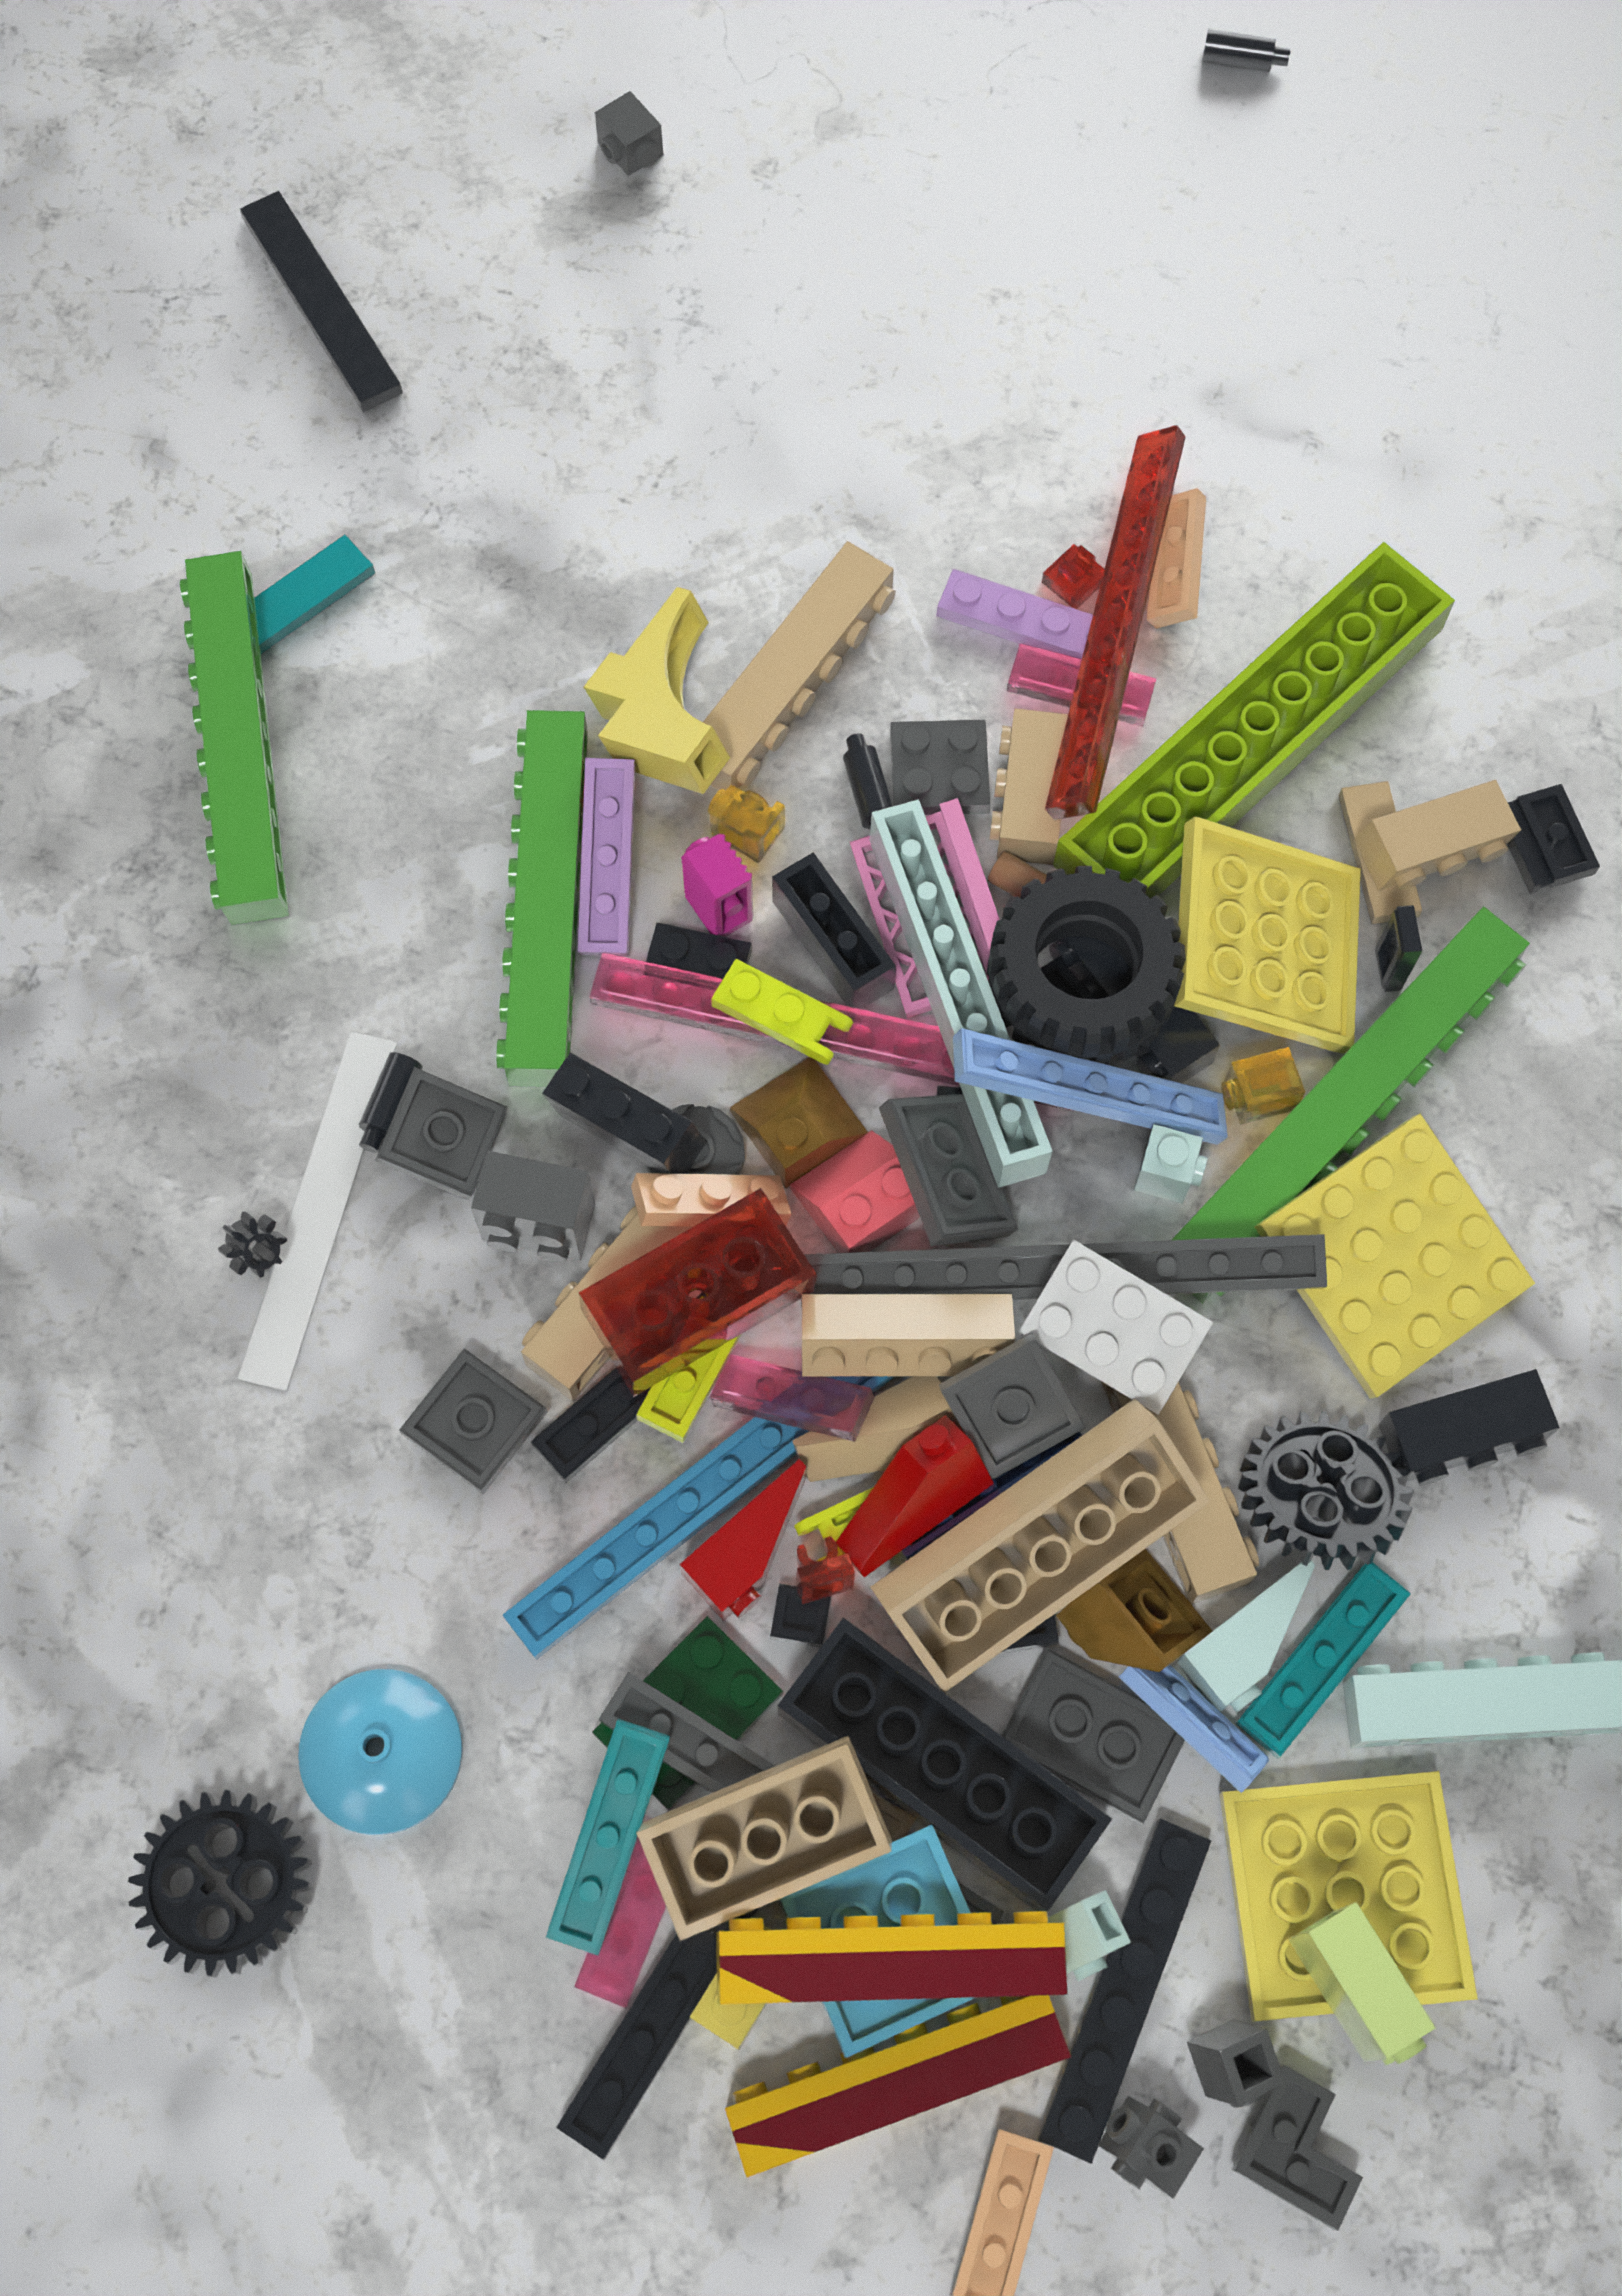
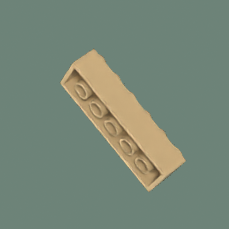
M1134 1398L870 1588L931 1676L945 1693L1211 1501L1159 1420Z

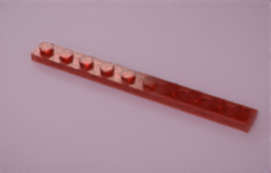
M1178 425L1137 436L1045 805V810L1054 820L1096 813L1186 439Z

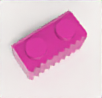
M717 834L712 838L703 837L693 842L681 857L685 898L710 934L726 937L753 920L752 873L747 872V865H742V858L737 857L736 850L731 849V842H726V835Z

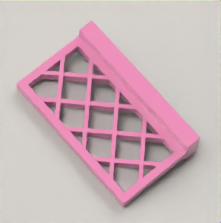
M956 798L939 804L940 812L925 817L930 830L937 828L941 840L937 847L941 858L944 853L946 855L949 865L944 864L947 875L954 878L953 891L956 898L960 896L963 908L960 907L964 919L969 922V933L972 940L973 938L978 949L977 954L980 962L983 963L987 975L992 936L996 923L1000 919L959 800ZM870 836L850 842L884 949L896 965L895 983L908 1019L932 1011L928 997L912 1002L908 987L918 970L913 958L895 951L894 944L902 931V927L896 914L881 908L880 901L887 891V887L881 871L867 865L864 853L873 850L869 841ZM872 878L881 881L876 890ZM886 920L895 924L891 932H889ZM900 963L909 967L905 976L903 975Z

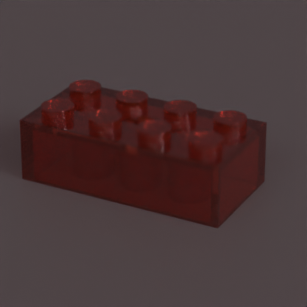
M759 1188L580 1291V1309L635 1397L802 1299V1294L814 1292L817 1274L762 1188ZM699 1290L704 1292L707 1297L694 1299L688 1295L693 1291Z

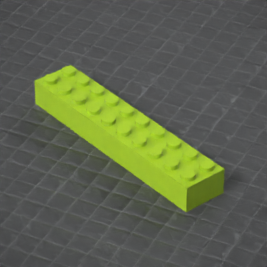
M1383 541L1058 840L1053 866L1056 869H1064L1066 875L1074 874L1076 866H1092V873L1105 874L1106 868L1121 872L1119 879L1130 883L1135 878L1147 885L1145 894L1150 899L1155 895L1159 896L1181 875L1184 824L1196 816L1232 828L1443 630L1455 599Z

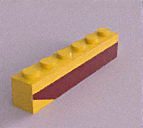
M1048 1911L1013 1912L1014 1924H992L991 1913L957 1914V1925L935 1926V1914L900 1915L901 1927H878V1916L843 1917L844 1928L821 1929V1917L786 1918L787 1930H764L763 1919H729V1931L716 1932L717 2004L1068 1995L1064 1923H1048Z
M1049 1995L999 1997L1002 2006L982 2014L978 2003L946 2014L949 2022L947 2027L928 2033L924 2022L895 2035L896 2045L875 2053L873 2046L847 2058L844 2057L843 2052L840 2053L843 2065L822 2072L819 2062H815L787 2072L789 2085L768 2092L765 2081L733 2092L736 2104L726 2107L725 2112L746 2178L1071 2058Z

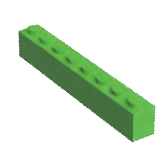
M241 551L185 559L187 578L180 579V591L185 607H190L191 620L184 621V632L187 645L190 650L194 649L195 662L188 664V673L194 692L198 691L199 705L192 707L196 731L203 736L204 748L197 749V762L201 776L203 778L207 777L208 792L201 793V803L206 821H211L213 836H206L205 843L209 862L211 865H216L217 880L210 881L213 906L216 910L221 909L231 925L289 916L252 573Z
M527 710L526 728H518L517 755L518 757H524L523 771H515L514 797L515 800H521L520 815H512L511 839L512 844H518V858H510L508 866L509 887L516 888L515 903H507L505 911L506 932H513L512 948L504 947L502 957L503 977H510L509 993H501L499 1003L500 1022L507 1023L506 1039H498L496 1049L497 1068L505 1070L509 1086L547 1087L571 1052L582 855L585 758H587L588 747L585 711Z

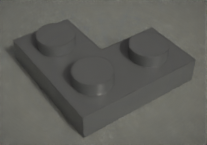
M1281 2065L1286 2083L1268 2092L1231 2170L1329 2228L1339 2231L1363 2177L1312 2148L1313 2142L1336 2094L1288 2066Z

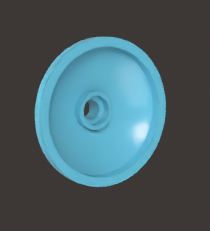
M376 1669L361 1672L344 1679L328 1690L310 1712L304 1724L299 1743L298 1760L301 1779L305 1790L315 1806L337 1825L352 1832L365 1835L399 1833L425 1821L448 1798L461 1768L463 1752L462 1735L456 1715L449 1703L436 1688L425 1680L399 1670ZM374 1737L383 1738L385 1746L382 1753L377 1756L367 1755L366 1745L368 1741Z

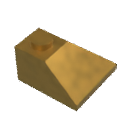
M811 1057L729 1107L731 1114L774 1174L780 1175L785 1189L868 1133L822 1068Z
M1146 1549L1074 1599L1056 1615L1066 1628L1071 1640L1081 1647L1090 1659L1155 1672L1162 1671L1213 1632Z

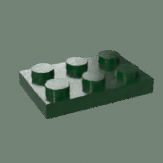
M708 1616L643 1680L736 1741H739L784 1695V1691ZM600 1723L592 1733L608 1749L613 1730ZM662 1763L652 1795L667 1811H671L696 1783L665 1763Z

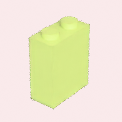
M1357 1902L1334 1910L1288 1939L1364 2062L1382 2060L1385 2065L1391 2064L1394 2061L1400 2064L1427 2047L1422 2037L1436 2027Z

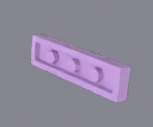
M953 569L938 603L936 614L937 617L1112 675L1129 631V626Z
M585 758L578 931L579 955L628 956L636 770L634 759Z

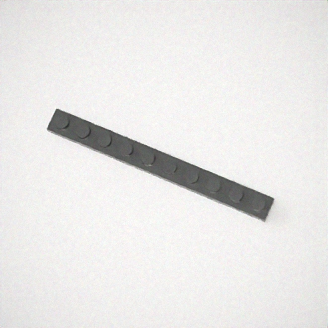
M1325 1234L1082 1244L1165 1294L1327 1288ZM1070 1244L800 1255L801 1307L802 1294H1012V1300L1038 1299Z

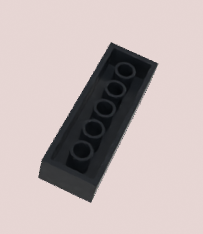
M844 1617L777 1705L778 1715L819 1747L849 1735L869 1785L899 1808L909 1813L924 1827L933 1825L937 1836L1036 1912L1050 1910L1112 1821L1110 1816Z

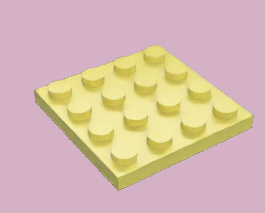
M1196 816L1184 824L1178 922L1181 930L1178 942L1185 946L1186 961L1182 969L1184 977L1174 1006L1336 1053L1344 1054L1348 1052L1354 1045L1361 869Z
M1421 1113L1412 1116L1254 1226L1261 1237L1325 1234L1327 1288L1296 1290L1370 1399L1382 1395L1535 1284Z
M1439 1771L1245 1789L1242 1793L1238 1790L1224 1791L1219 1794L1251 2022L1334 2014L1288 1939L1334 1910L1355 1902L1361 1908L1421 2005L1478 1999Z

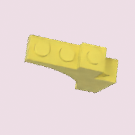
M676 587L627 653L622 656L610 652L584 685V689L602 718L609 720L598 736L612 759H634L636 763L635 773L704 794L728 762L730 756L713 727L694 718L684 708L683 679L686 666L699 636L709 622L692 591Z

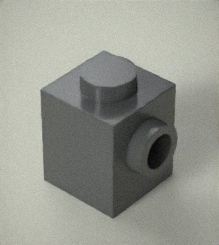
M631 91L595 112L597 141L600 144V148L606 159L611 164L617 163L627 176L643 167L652 165L663 155L662 126Z
M1232 2019L1187 2042L1205 2097L1228 2103L1231 2107H1244L1257 2102L1262 2098L1263 2094L1286 2083L1266 2027Z

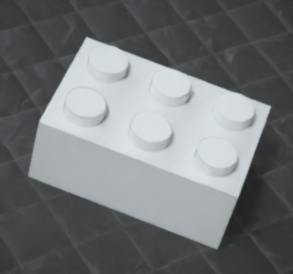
M1073 1239L1019 1332L1025 1336L1033 1333L1038 1343L1130 1399L1133 1400L1135 1398L1145 1408L1159 1415L1213 1322Z

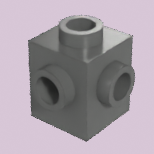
M1130 2096L1111 2115L1106 2125V2132L1097 2145L1116 2159L1110 2169L1122 2179L1139 2190L1143 2183L1146 2182L1172 2199L1175 2198L1204 2150L1202 2146L1178 2129L1183 2119L1173 2110L1156 2099H1153L1148 2107Z

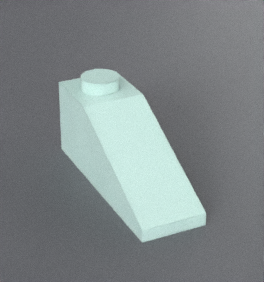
M1312 1560L1307 1566L1302 1565L1301 1562L1184 1653L1177 1662L1202 1695L1220 1712L1231 1705L1238 1713L1262 1694L1256 1684L1268 1674L1315 1568Z

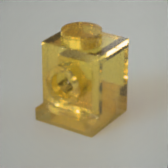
M732 784L727 790L720 789L708 807L711 835L713 837L717 834L726 835V842H731L732 848L757 863H760L785 829L784 804L776 801L771 808L767 801L756 792L751 790L744 792Z

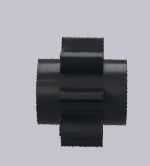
M244 1211L241 1213V1220L233 1223L231 1226L224 1225L226 1244L218 1247V1251L226 1258H233L229 1268L241 1276L249 1267L254 1274L262 1278L264 1277L265 1269L270 1268L274 1264H281L283 1261L279 1257L280 1245L286 1243L287 1238L278 1231H273L276 1221L264 1214L256 1222L254 1217ZM253 1241H255L256 1244H255V1246L251 1249V1248L249 1247V1245H250Z

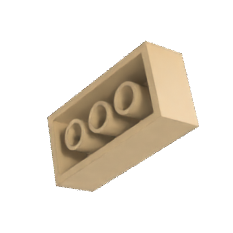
M849 1735L642 1823L637 1831L638 1838L680 1941L892 1852V1839Z

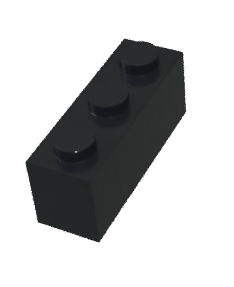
M814 852L772 876V902L853 1014L894 990L896 965Z
M571 1052L542 1092L560 1116L661 1174H686L706 1144V1141L692 1121Z
M1537 1369L1390 1411L1378 1424L1382 1436L1386 1438L1385 1444L1388 1452H1399L1400 1454L1395 1468L1407 1469L1410 1474L1407 1481L1417 1479L1419 1486L1440 1481L1449 1476L1447 1469L1466 1464L1468 1471L1485 1468L1499 1461L1497 1458L1498 1454L1515 1450L1517 1457L1538 1452L1547 1447L1545 1440L1560 1428Z

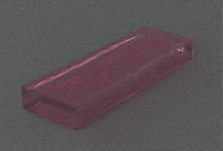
M1019 644L1008 680L1007 692L1143 727L1156 678Z
M731 1354L709 1398L713 1406L855 1442L875 1397L869 1387L823 1376H802V1371Z
M639 1838L637 1839L601 1951L598 1956L587 1953L574 1985L579 1990L626 2009L667 1908Z

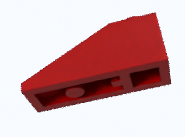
M945 1415L901 1447L835 1542L839 1550L864 1578L994 1484L973 1442Z
M800 1459L679 1564L681 1575L723 1622L733 1613L737 1618L742 1617L762 1598L758 1590L765 1583L806 1480L807 1466Z

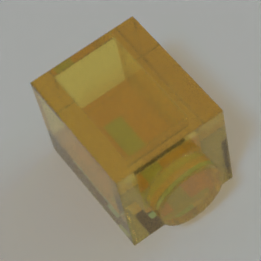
M1289 1047L1232 1062L1224 1082L1221 1083L1225 1105L1229 1111L1235 1110L1240 1125L1291 1112L1301 1102L1305 1094L1304 1086Z

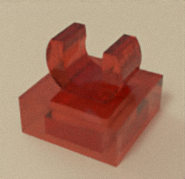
M1073 544L1043 572L1041 583L1070 607L1078 609L1106 583L1108 571L1096 562V556L1082 545L1077 547Z
M831 1536L824 1538V1548L827 1556L821 1561L810 1559L804 1544L797 1547V1564L799 1568H797L796 1587L802 1604L853 1590L855 1572L849 1553L838 1556L837 1544Z

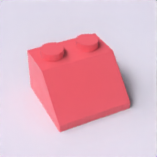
M872 1130L790 1184L791 1191L838 1253L871 1252L920 1218L893 1145Z

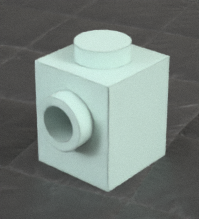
M1153 1124L1134 1190L1183 1204L1190 1185L1199 1187L1208 1159V1157L1199 1155L1203 1138Z
M1106 1890L1048 1917V1923H1064L1066 1972L1068 1974L1073 1971L1077 1981L1107 1968L1108 1966L1103 1956L1131 1943Z

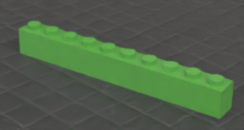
M1483 906L1172 1240L1261 1237L1254 1226L1338 1169L1333 1163L1344 1151L1350 1156L1354 1155L1371 1133L1365 1128L1374 1118L1377 1117L1384 1122L1402 1101V1098L1397 1095L1398 1092L1407 1083L1415 1088L1433 1068L1434 1064L1429 1059L1438 1049L1445 1054L1449 1052L1465 1032L1459 1026L1469 1016L1478 1020L1496 999L1491 994L1494 988L1500 982L1508 987L1527 965L1520 959L1530 942ZM1215 1292V1293H1216L1218 1296L1222 1297V1296H1224L1227 1292ZM1213 1293L1190 1294L1204 1304Z

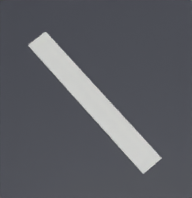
M350 1031L284 1236L287 1238V1242L280 1246L279 1257L283 1262L281 1264H274L237 1378L238 1380L287 1391L364 1150L359 1146L364 1131L359 1127V1122L389 1053L395 1052L398 1041Z

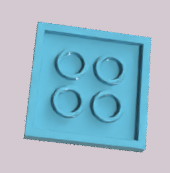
M933 1825L892 1842V1852L779 1899L786 1918L821 1917V1929L844 1928L843 1917L878 1916V1927H901L900 1915L935 1914V1926L957 1925V1914L970 1913ZM974 1998L822 2002L843 2055L847 2058Z

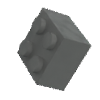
M486 1150L471 1210L483 1241H487L489 1247L508 1253L517 1252L518 1248L537 1251V1256L544 1260L565 1263L567 1258L580 1261L582 1259L595 1201L589 1173L586 1170Z

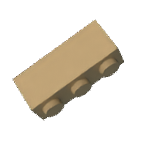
M1014 708L1012 726H1002L999 754L1008 755L1007 769L997 768L994 797L1003 798L1002 812H992L989 840L998 841L997 859L1004 851H1007L1024 862L1053 865L1060 833L1072 715Z
M1495 779L1373 819L1354 841L1378 891L1395 885L1398 886L1399 890H1405L1422 882L1428 874L1438 871L1440 876H1447L1465 867L1468 864L1467 861L1480 858L1481 862L1485 863L1500 857L1508 851L1507 844L1521 829Z

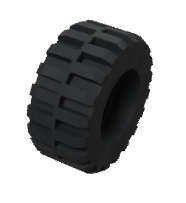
M1076 866L1075 873L1069 875L1065 874L1064 869H1057L1047 873L1044 884H1041L1038 879H1033L1023 886L1020 898L1017 896L1009 900L1003 908L1002 919L996 923L987 966L988 983L1006 1028L1011 1025L1014 1027L1012 1039L1015 1042L1027 1045L1031 1043L1035 1047L1109 1065L1113 1055H1116L1118 1060L1123 1062L1136 1055L1139 1044L1148 1047L1157 1038L1161 1026L1166 1025L1172 1013L1184 977L1182 969L1186 961L1185 946L1178 942L1181 935L1180 927L1175 918L1165 919L1168 909L1165 902L1158 895L1150 899L1145 894L1147 885L1135 878L1130 883L1119 879L1121 873L1119 871L1106 868L1105 874L1092 873V866ZM1074 936L1094 938L1110 945L1123 957L1130 969L1132 979L1125 989L1110 997L1102 999L1073 997L1060 991L1048 981L1039 967L1038 955L1048 945L1063 938Z

